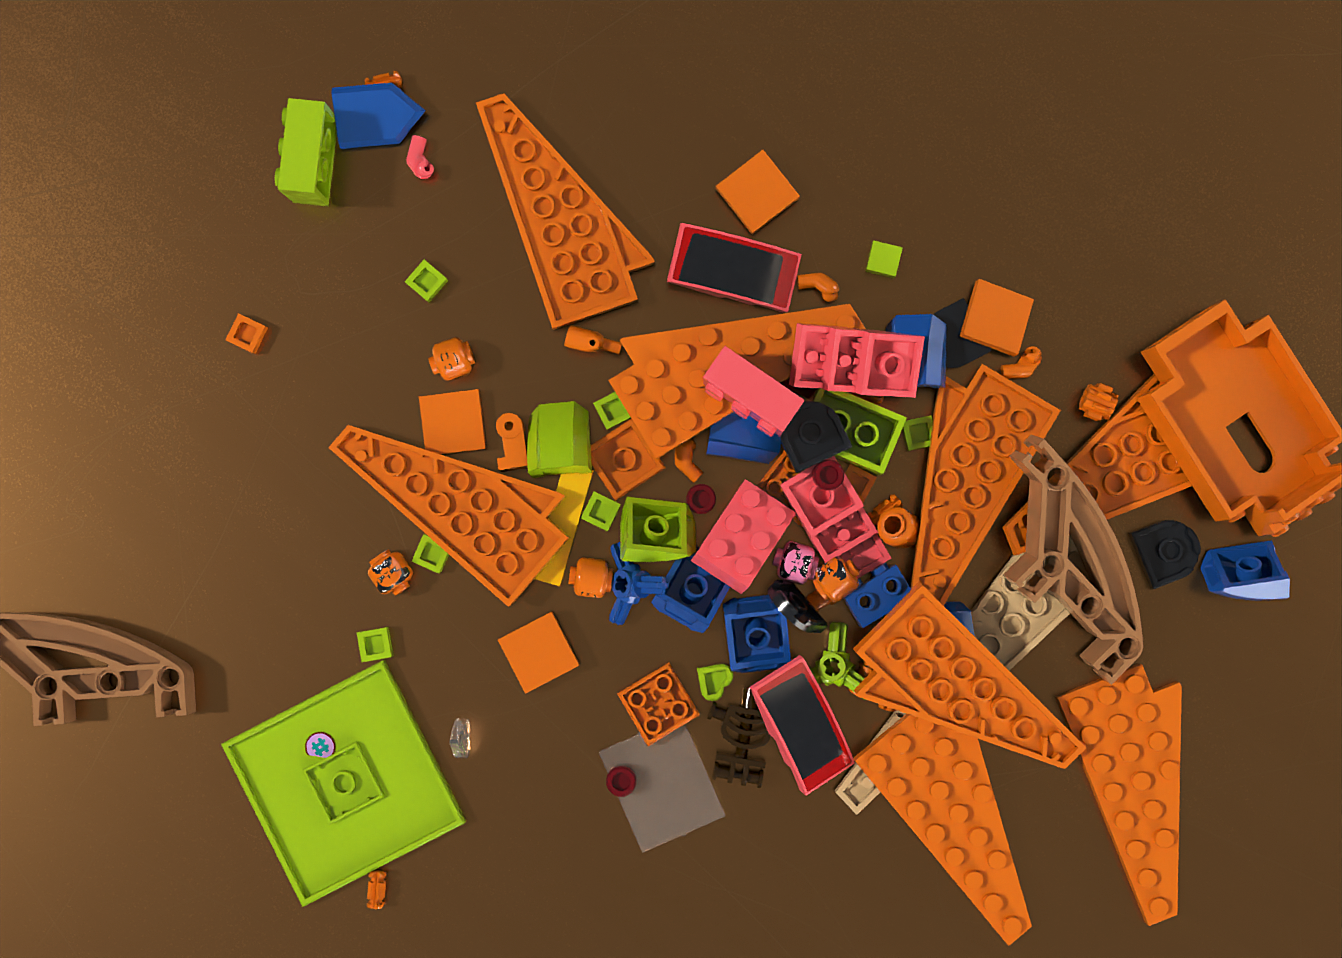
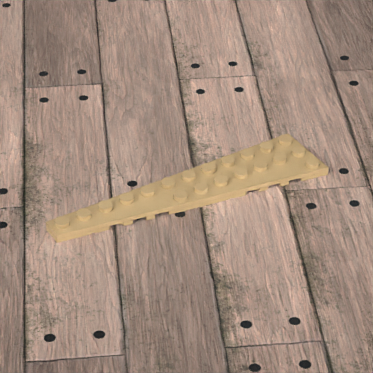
M1069 535L1068 559L1089 581L1080 554ZM1024 553L1013 555L971 610L975 637L1009 671L1070 614L1049 590L1034 603L1022 596L1017 591L1019 587L1011 584L1003 576ZM1049 556L1044 559L1043 567L1048 564ZM1034 573L1030 575L1025 581H1023L1024 585L1022 587L1025 586V584L1031 579ZM895 710L872 742L906 713ZM857 763L853 765L834 790L856 815L880 793Z

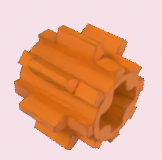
M1096 383V385L1088 384L1079 402V410L1085 412L1083 416L1095 421H1101L1102 418L1109 420L1118 403L1119 395L1112 392L1114 388L1103 383Z

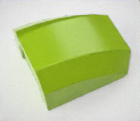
M575 401L539 404L529 416L527 467L528 473L532 478L567 473H592L589 412Z
M626 497L620 521V559L622 561H669L690 557L696 552L695 519L688 504Z

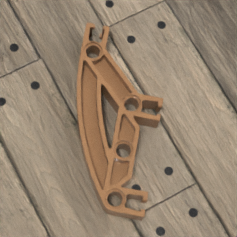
M1031 434L1024 441V444L1027 447L1034 446L1041 455V459L1033 465L1030 462L1033 456L1029 452L1024 454L1015 450L1009 456L1029 478L1026 552L1003 576L1011 584L1019 587L1017 591L1022 596L1034 603L1049 590L1087 632L1096 636L1097 638L1079 656L1086 664L1094 667L1093 671L1100 678L1112 685L1139 658L1143 651L1142 625L1131 575L1116 536L1093 496L1047 441ZM1054 468V476L1048 481V473ZM1069 534L1080 554L1089 581L1068 559ZM1049 556L1048 564L1043 567L1044 559ZM1034 573L1031 579L1022 587L1024 585L1023 581ZM1087 598V603L1081 608L1082 602ZM1125 639L1123 645L1119 648L1121 641Z
M34 612L0 613V666L32 694L34 726H42L52 722L56 725L75 721V700L139 696L153 691L155 694L156 717H165L171 714L183 716L196 712L193 668L189 663L160 646L118 628L76 617ZM41 647L80 654L108 665L64 668ZM171 669L176 670L179 675L177 684L172 683L169 678ZM111 674H114L118 679L116 688L112 687L109 682ZM51 678H53L57 683V689L55 692H53L49 686V681ZM174 690L178 692L180 710L171 708L172 691ZM52 699L56 700L58 718L57 716L52 717Z

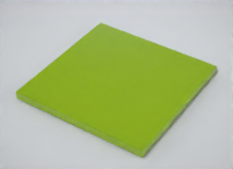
M385 660L221 744L302 907L466 822ZM316 732L329 734L335 742L334 754L327 758L307 755L305 743L308 737Z

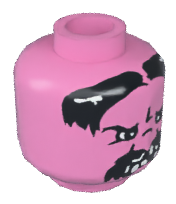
M789 541L783 549L777 548L772 565L778 566L777 575L779 578L802 585L808 579L813 580L819 557L815 556L814 548Z

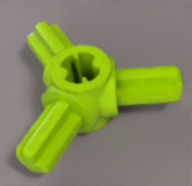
M832 622L829 630L828 651H823L822 658L815 662L816 667L810 670L819 685L822 683L826 686L835 684L838 687H842L845 685L854 692V689L865 677L855 671L856 665L850 661V653H846L848 625L841 622ZM831 662L838 663L839 673L832 672Z

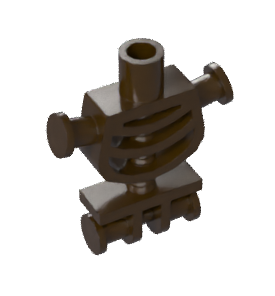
M744 687L741 705L729 703L727 709L716 706V702H713L707 719L711 720L713 717L721 720L723 738L732 745L737 746L736 754L716 751V760L730 762V767L718 765L719 762H715L712 780H716V777L727 779V783L732 784L733 778L741 779L742 786H746V783L757 784V788H761L764 770L759 772L749 771V766L765 768L766 762L763 759L747 757L748 749H755L766 745L771 735L768 733L765 725L752 728L753 724L764 723L751 689ZM730 716L740 721V726L732 723L729 720ZM727 726L739 733L738 740L727 733ZM765 733L761 739L750 742L751 736ZM736 763L744 764L742 772L735 771Z

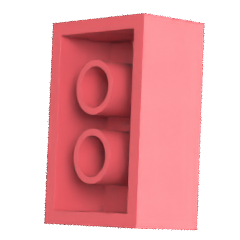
M724 346L703 376V384L706 386L705 392L719 402L722 398L726 399L732 404L731 410L744 419L750 416L758 421L756 427L770 437L774 433L779 437L805 401L726 346Z
M745 479L691 561L742 594L748 589L796 512Z

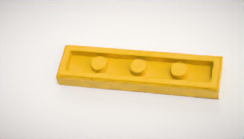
M592 470V473H567L560 475L556 492L562 493L566 497L549 515L548 519L570 538L536 576V580L561 586L594 470Z

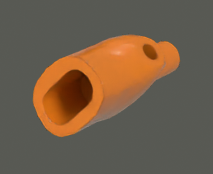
M574 325L569 327L564 343L565 347L589 353L602 349L620 355L622 349L621 342L604 338L599 332Z

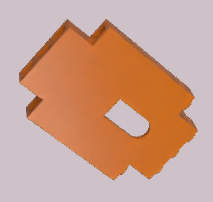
M1225 299L1210 305L1141 351V354L1160 383L1139 396L1137 400L1215 522L1228 520L1231 523L1246 516L1258 536L1272 535V537H1277L1290 529L1288 524L1291 522L1302 520L1312 514L1311 508L1315 505L1324 504L1336 496L1334 492L1342 487V463L1331 464L1327 456L1339 450L1337 445L1342 442V429L1269 315L1255 319L1243 327ZM1244 414L1248 415L1272 454V465L1264 473H1259L1251 468L1226 429L1228 425Z

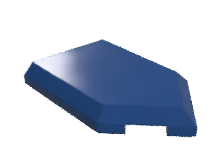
M392 82L332 88V101L340 149L400 144L426 111Z

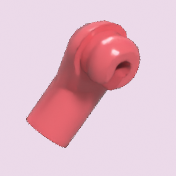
M413 135L406 163L415 176L420 179H428L433 174L434 167L423 155L427 140Z

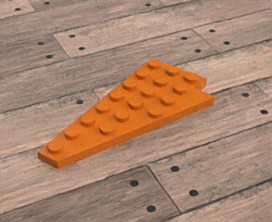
M505 93L476 102L552 329L555 330L638 302L629 273L654 265L655 261L652 255Z
M851 304L623 337L620 339V342L634 365L608 381L655 458L658 459L733 413L730 402L724 398L720 402L705 392L706 386L703 384V376L724 346L777 382L782 383L790 378L797 323L859 329L866 328Z
M981 364L967 388L946 376L945 388H937L911 590L920 582L943 606L1024 473L1009 456L1015 450L1024 454L1029 452L1034 456L1037 450L1034 446L1027 447L1024 441L1031 434L1044 439L1061 411L984 364Z
M1155 374L1066 462L1093 496L1107 520L1192 486L1137 400L1139 396L1160 383ZM1028 501L1003 526L1013 555L1026 552Z
M347 425L328 447L508 607L517 600L570 538L548 519V516L566 497L562 493L351 425Z
M920 582L853 648L873 669L854 689V692L863 699L1066 769L1087 748Z
M1138 663L1130 666L1112 685L1100 678L1059 694L1055 698L1068 730L1087 747L1079 755L1080 761L1144 921L1148 926L1176 916L1178 912L1182 686L1180 682L1175 681L1152 690L1143 665Z
M905 714L857 754L853 760L1007 945L1010 946L1030 929L1032 925L979 741L972 736Z

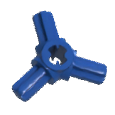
M620 542L610 547L618 570L612 578V590L617 599L611 610L609 620L617 625H623L632 604H638L641 598H646L649 594H665L666 588H669V583L666 582L664 576H650L647 571L641 570L639 564L622 561L620 559Z

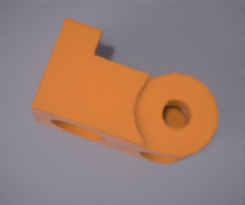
M513 413L502 414L496 422V430L502 437L505 457L497 458L498 469L501 472L528 468L527 437L524 423Z

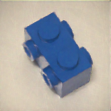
M883 563L870 571L873 576L864 582L860 578L857 579L859 582L857 590L843 599L860 627L864 628L889 613L910 592L911 588L897 565L892 564L888 566L887 563ZM890 580L892 588L887 590L886 584ZM865 596L867 599L866 604L861 606L860 599Z

